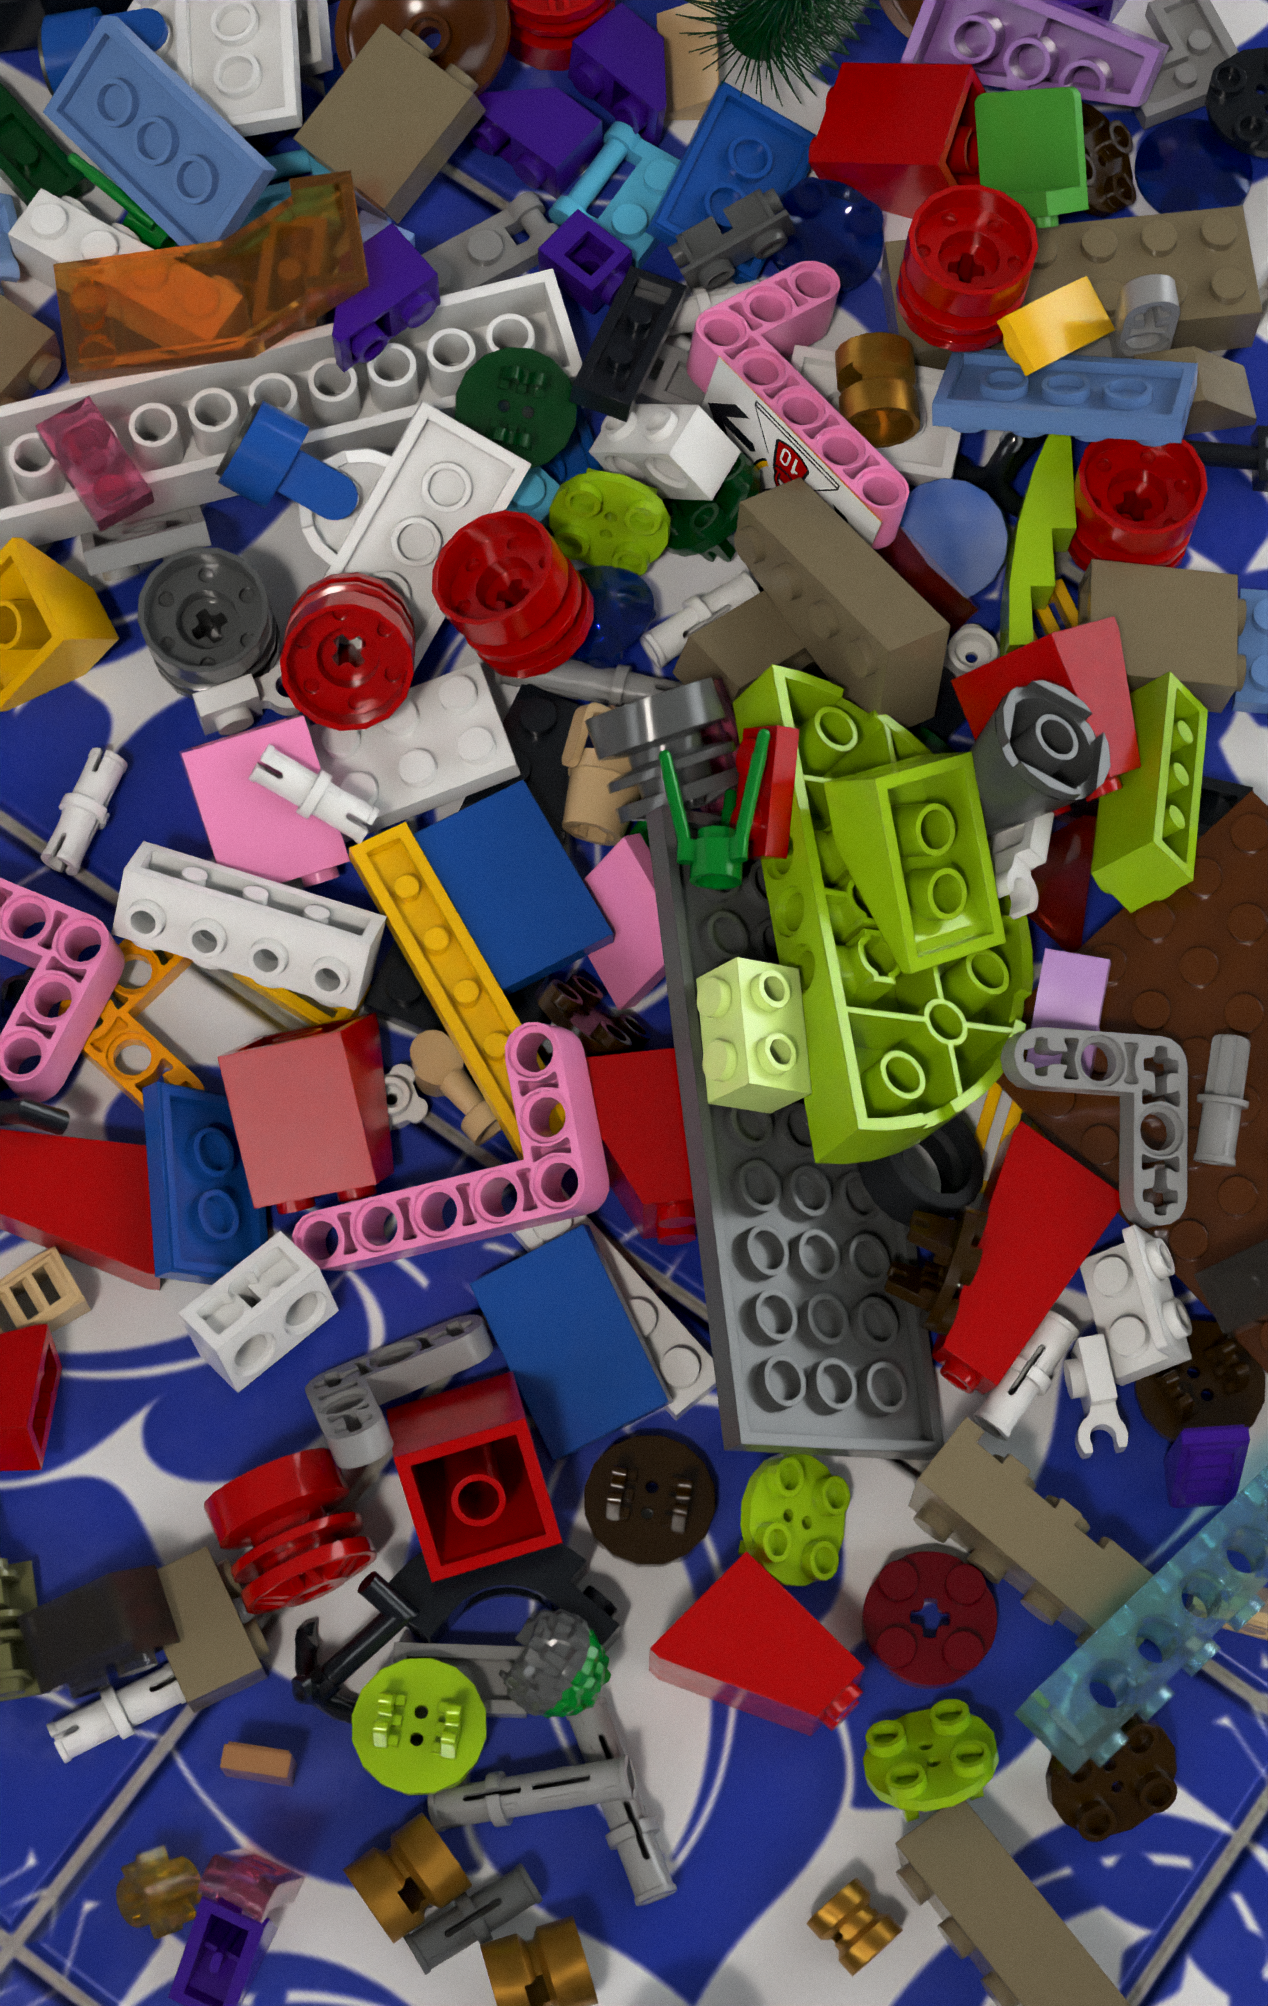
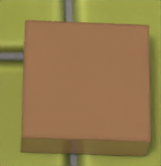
M231 1741L228 1744H224L220 1768L226 1777L293 1787L297 1762L288 1750Z

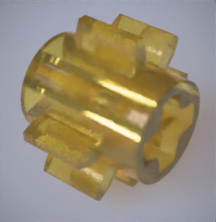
M161 1845L137 1854L136 1861L122 1866L121 1871L125 1878L121 1879L117 1885L116 1900L122 1917L129 1925L141 1928L150 1924L154 1939H159L183 1929V1923L195 1919L197 1912L194 1906L200 1902L202 1897V1881L198 1870L190 1860L183 1857V1855L169 1860L165 1846Z

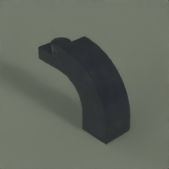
M561 1543L435 1582L431 1581L423 1552L410 1560L389 1582L420 1610V1613L405 1627L423 1643H438L464 1613L479 1603L499 1597L524 1598L534 1601L550 1611L555 1612L561 1608L571 1614L579 1615L593 1629L598 1642L604 1647L605 1653L620 1637V1624L613 1619L619 1612L618 1609L591 1585H588L583 1592L576 1587L587 1574V1560Z

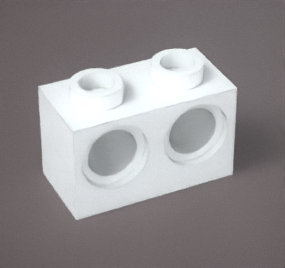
M635 404L627 422L607 415L602 422L601 432L588 451L607 472L623 474L647 486L657 488V496L660 499L707 501L713 500L741 453L739 448L699 405Z
M279 1231L180 1310L178 1314L200 1356L239 1393L336 1314L339 1309L320 1268L287 1236Z

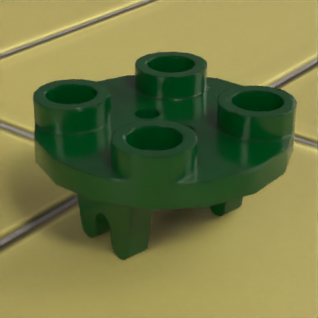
M505 347L484 355L465 372L455 394L454 419L530 462L532 465L529 469L548 463L567 445L576 425L577 404L569 402L572 389L570 379L552 358L531 348ZM502 400L507 401L509 404V409L506 412H502L498 408V404ZM524 407H530L533 410L531 418L523 416L522 410Z
M740 453L712 501L663 499V503L671 518L670 538L665 547L670 553L683 557L700 554L710 562H714L717 555L726 562L732 560L736 550L726 538L737 529L740 501L757 495L760 490V471L745 453Z

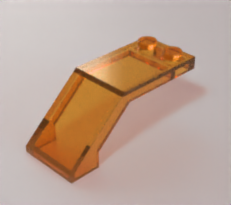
M351 170L289 179L290 197L224 240L53 264L70 383L74 384L254 358L368 287L369 279Z

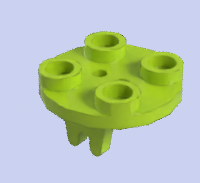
M587 468L586 473L578 474L561 484L549 507V526L554 533V540L565 557L569 560H581L596 568L615 570L619 574L631 578L644 574L649 563L660 557L670 538L671 518L663 501L657 496V488L647 486L623 474L598 471Z
M779 1453L764 1460L750 1476L741 1501L740 1528L743 1540L740 1541L738 1555L742 1556L747 1551L781 1585L806 1586L815 1581H826L832 1578L837 1572L839 1565L838 1554L844 1539L845 1511L850 1504V1491L845 1480L837 1475L832 1476L827 1466L811 1455Z
M433 1658L403 1659L379 1670L362 1688L352 1713V1742L364 1770L382 1786L408 1796L434 1795L445 1789H452L460 1785L466 1779L467 1774L478 1763L487 1739L486 1709L475 1685L456 1667ZM420 1707L428 1710V1715L423 1719L417 1718L415 1715L416 1710ZM415 1734L423 1737V1743L419 1746L411 1744V1738Z
M958 1699L941 1700L934 1704L931 1709L910 1712L896 1720L879 1721L873 1724L865 1735L867 1749L863 1756V1764L867 1785L880 1801L901 1809L906 1822L919 1819V1811L927 1812L953 1807L969 1798L972 1801L984 1797L983 1787L993 1778L999 1762L994 1732L981 1718L970 1714L968 1705Z

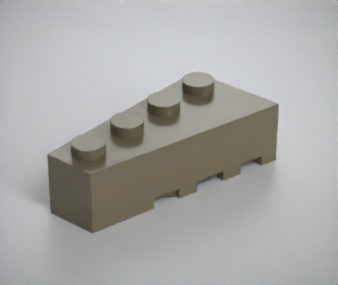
M801 477L740 501L737 529L734 534V549L827 679L844 689L842 698L850 701L867 713L876 710L878 715L887 714L905 729L933 718L936 710L950 624Z
M966 1416L917 1479L908 1505L917 1512L913 1517L914 1522L935 1540L945 1543L950 1538L970 1553L966 1559L969 1565L977 1568L987 1580L999 1584L1004 1579L1024 1594L1020 1602L1036 1618L1048 1625H1053L1058 1620L1078 1636L1074 1642L1075 1645L1091 1660L1103 1667H1107L1112 1662L1120 1669H1123L1178 1595L1112 1539L1102 1536L1097 1543L1086 1535L1090 1530V1525L1082 1517L1083 1514L1064 1498L1058 1499L1047 1495L1043 1499L1034 1491L1036 1489L1034 1481L1028 1476L1031 1470L1011 1453L1005 1457L997 1454L992 1456L977 1443L985 1431Z
M966 1800L953 1807L940 1809L895 1843L902 1865L895 1872L899 1881L919 1906L928 1900L942 1919V1922L937 1925L940 1933L959 1958L963 1960L967 1956L970 1957L984 1976L980 1979V1982L996 2006H1131Z

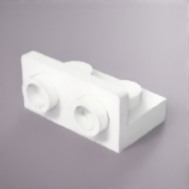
M1136 1225L1122 1229L1125 1243L1085 1258L1080 1266L1098 1334L1104 1333L1114 1382L1120 1386L1192 1359L1186 1339L1187 1336L1192 1334L1191 1321L1182 1302L1174 1297L1169 1276L1175 1273L1171 1253L1162 1239H1156Z

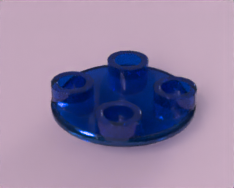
M1187 118L1161 125L1145 138L1136 155L1134 174L1137 187L1143 198L1154 210L1164 214L1243 205L1252 184L1253 167L1250 155L1241 153L1222 141L1208 120Z
M814 177L804 178L799 181L796 186L788 190L780 198L784 207L783 210H787L797 233L789 236L787 244L777 253L770 256L775 267L781 272L802 261H818L827 264L839 276L841 286L838 295L858 288L873 274L882 256L884 236L881 209L877 204L867 200L859 191L847 184Z
M613 566L587 567L577 571L585 579L594 597V620L584 643L569 659L587 660L590 666L597 669L610 668L621 661L623 650L634 644L648 629L651 621L656 616V605L648 584L637 574L627 569Z

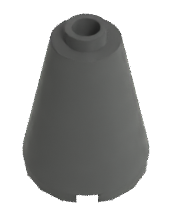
M1044 680L1032 681L1024 687H1015L1001 699L970 749L972 751L987 838L1082 800L1091 795L1104 783L1111 766L1109 743L1104 732L1096 737L1091 726L1086 722V719L1093 714L1086 704L1064 687Z

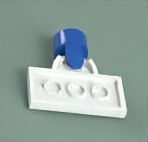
M133 0L127 11L108 14L109 16H117L242 137L303 126L296 0ZM98 7L46 15L40 23L37 35L39 60L45 83L52 96L103 16Z
M264 400L260 405L254 403L215 473L220 476L218 483L264 509L276 491L299 503L301 530L312 551L329 564L323 578L331 574L358 572L383 580L399 593L414 617L416 636L415 671L446 617L441 612L432 593V570L441 549L460 528L482 515L506 510L532 464L424 401H421L392 455L369 447L343 449L320 461L300 450L310 429L308 425ZM343 634L340 635V643L344 645L351 643L357 650L361 648V637L358 636L353 640H348Z

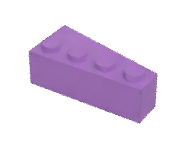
M924 0L900 63L971 64L982 85L1002 87L1009 90L1073 86L1079 90L1083 100L1138 107L1147 102L1169 45L1058 0Z

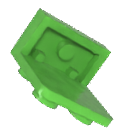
M1073 86L988 92L978 95L974 106L980 185L1002 191L1021 204L1035 224L1036 229L1059 226L1058 215L1089 209L1082 100L1079 90Z

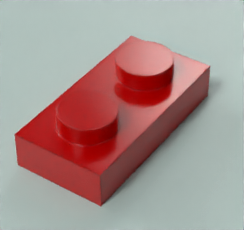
M778 725L743 728L742 742L736 755V768L739 773L736 807L730 818V828L736 829L757 734L763 728L768 729L770 741L749 835L748 859H787L799 729Z

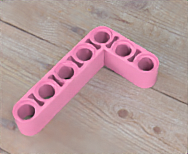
M802 261L701 313L695 323L686 363L687 374L706 394L715 365L720 356L882 521L872 545L873 549H881L889 546L896 538L910 493L909 485L905 478L785 359L793 354L795 345L809 346L827 334L841 286L839 276L827 264L818 261Z
M0 878V955L35 969L0 1034V1076L18 1097L42 1102L55 1096L64 1085L122 975L125 966L124 954L104 923L96 917ZM45 922L44 928L39 934L32 938H22L29 926L34 923ZM91 945H101L95 957L88 961H77L79 954L85 948ZM62 1000H71L70 1007L65 1013L58 1017H47L49 1010L54 1004ZM31 1056H41L40 1063L34 1070L26 1074H17L19 1066L24 1060Z
M526 1022L516 1027L508 1037L505 1045V1062L524 1160L312 1211L304 1215L296 1223L292 1233V1242L320 1270L353 1271L579 1217L598 1210L605 1202L609 1192V1175L585 1052L580 1039L570 1030L540 1022ZM549 1039L553 1047V1056L548 1066L541 1070L537 1063V1051L542 1042ZM558 1103H561L565 1111V1123L558 1134L554 1135L549 1126V1116L551 1110ZM573 1168L578 1177V1187L571 1199L567 1200L561 1190V1181L568 1169ZM512 1183L517 1192V1202L515 1208L507 1214L503 1209L501 1196L505 1187ZM451 1197L457 1207V1216L451 1227L447 1228L442 1219V1210L447 1200ZM392 1212L397 1220V1232L389 1243L384 1234V1223L386 1217ZM334 1227L338 1234V1246L331 1256L326 1248V1237L330 1229Z

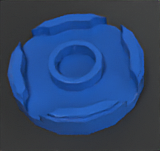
M941 478L920 484L909 493L896 538L886 548L892 568L917 593L926 599L953 602L977 595L995 580L1008 559L1010 531L1003 509L988 492L970 481Z

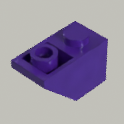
M621 2L572 41L568 78L580 94L586 98L594 99L613 115L616 121L628 124L633 128L632 130L635 134L638 133L643 140L656 146L661 141L666 112L664 37Z
M557 87L484 92L477 97L486 111L468 133L472 142L485 154H497L513 166L517 176L526 185L533 189L541 187L555 199H558L587 169L602 149V120Z
M393 223L343 257L332 331L336 364L343 372L359 361L366 363L376 358L385 349L389 340L408 327L417 328L424 324L434 314L437 306L441 304L437 272Z

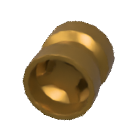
M857 1877L832 1897L806 1923L820 1940L832 1939L836 1943L834 1946L839 1950L838 1961L852 1977L903 1931L890 1914H881L875 1908L872 1909L869 1906L871 1893Z

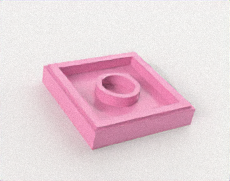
M640 833L624 836L583 880L614 934L613 943L589 954L588 957L619 1011L635 1007L665 977L651 854Z

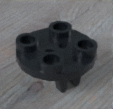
M1267 47L1243 50L1218 64L1212 72L1205 100L1209 123L1221 140L1227 143L1230 149H1236L1241 153L1262 158L1268 157V114L1265 112L1268 110ZM1260 90L1263 91L1265 94L1261 95L1258 94L1256 91Z

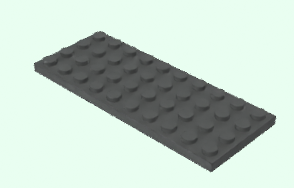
M661 805L646 814L724 1450L932 1460L943 1447L944 1440L928 1330L919 1327L921 1308L884 1290L888 1279L887 1271L891 1262L897 1261L919 1267L916 1244L906 1239L910 1227L891 1219L874 1203L862 1183L857 1163H815L804 1098L771 1114L708 1104L706 1079L702 1066L703 1047L700 1015L697 1008L696 978L736 957L779 965L761 859H748V861L742 863V883L738 887L726 890H711L692 885L689 881L690 865H682L676 862L677 839L670 808ZM685 810L692 839H697L698 829L706 826H720L721 816Z

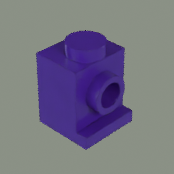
M577 209L538 248L539 272L553 268L559 289L593 315L603 303L611 307L630 266H632V250Z

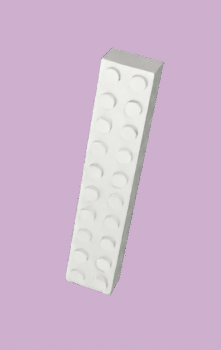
M553 268L440 296L441 304L437 306L429 320L417 328H406L389 340L385 349L376 358L366 363L359 361L345 372L336 364L332 338L334 323L0 406V550L12 537L23 538L35 547L239 495L219 484L220 476L215 473L254 403L260 405L263 400L310 427L300 450L321 461L343 449L369 447L392 455L421 401L454 419L455 394L465 372L484 355L505 347L531 348L552 358L567 374L571 385H573L582 366V360ZM502 400L499 402L498 408L500 411L506 412L509 409V404L507 401ZM524 407L522 414L526 418H531L533 410L530 407Z

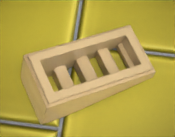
M55 1245L0 1279V1305L4 1304L17 1327L14 1330L32 1325L48 1324L52 1333L91 1311ZM50 1278L61 1297L51 1305H49L38 1285ZM27 1291L39 1312L29 1320H27L15 1298ZM0 1326V1334H1V1333H4V1331H3V1329H2L1 1326Z

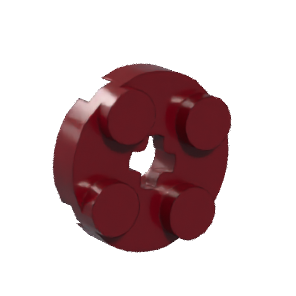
M915 1552L885 1565L869 1588L862 1610L863 1637L872 1656L874 1657L875 1655L879 1664L889 1671L888 1674L900 1683L921 1689H938L952 1686L973 1672L991 1649L997 1629L995 1601L986 1586L982 1573L974 1566L965 1564L959 1558L942 1552ZM926 1602L936 1604L938 1613L946 1614L948 1618V1625L939 1626L935 1637L932 1638L924 1637L922 1626L911 1623L910 1620L911 1612H920Z

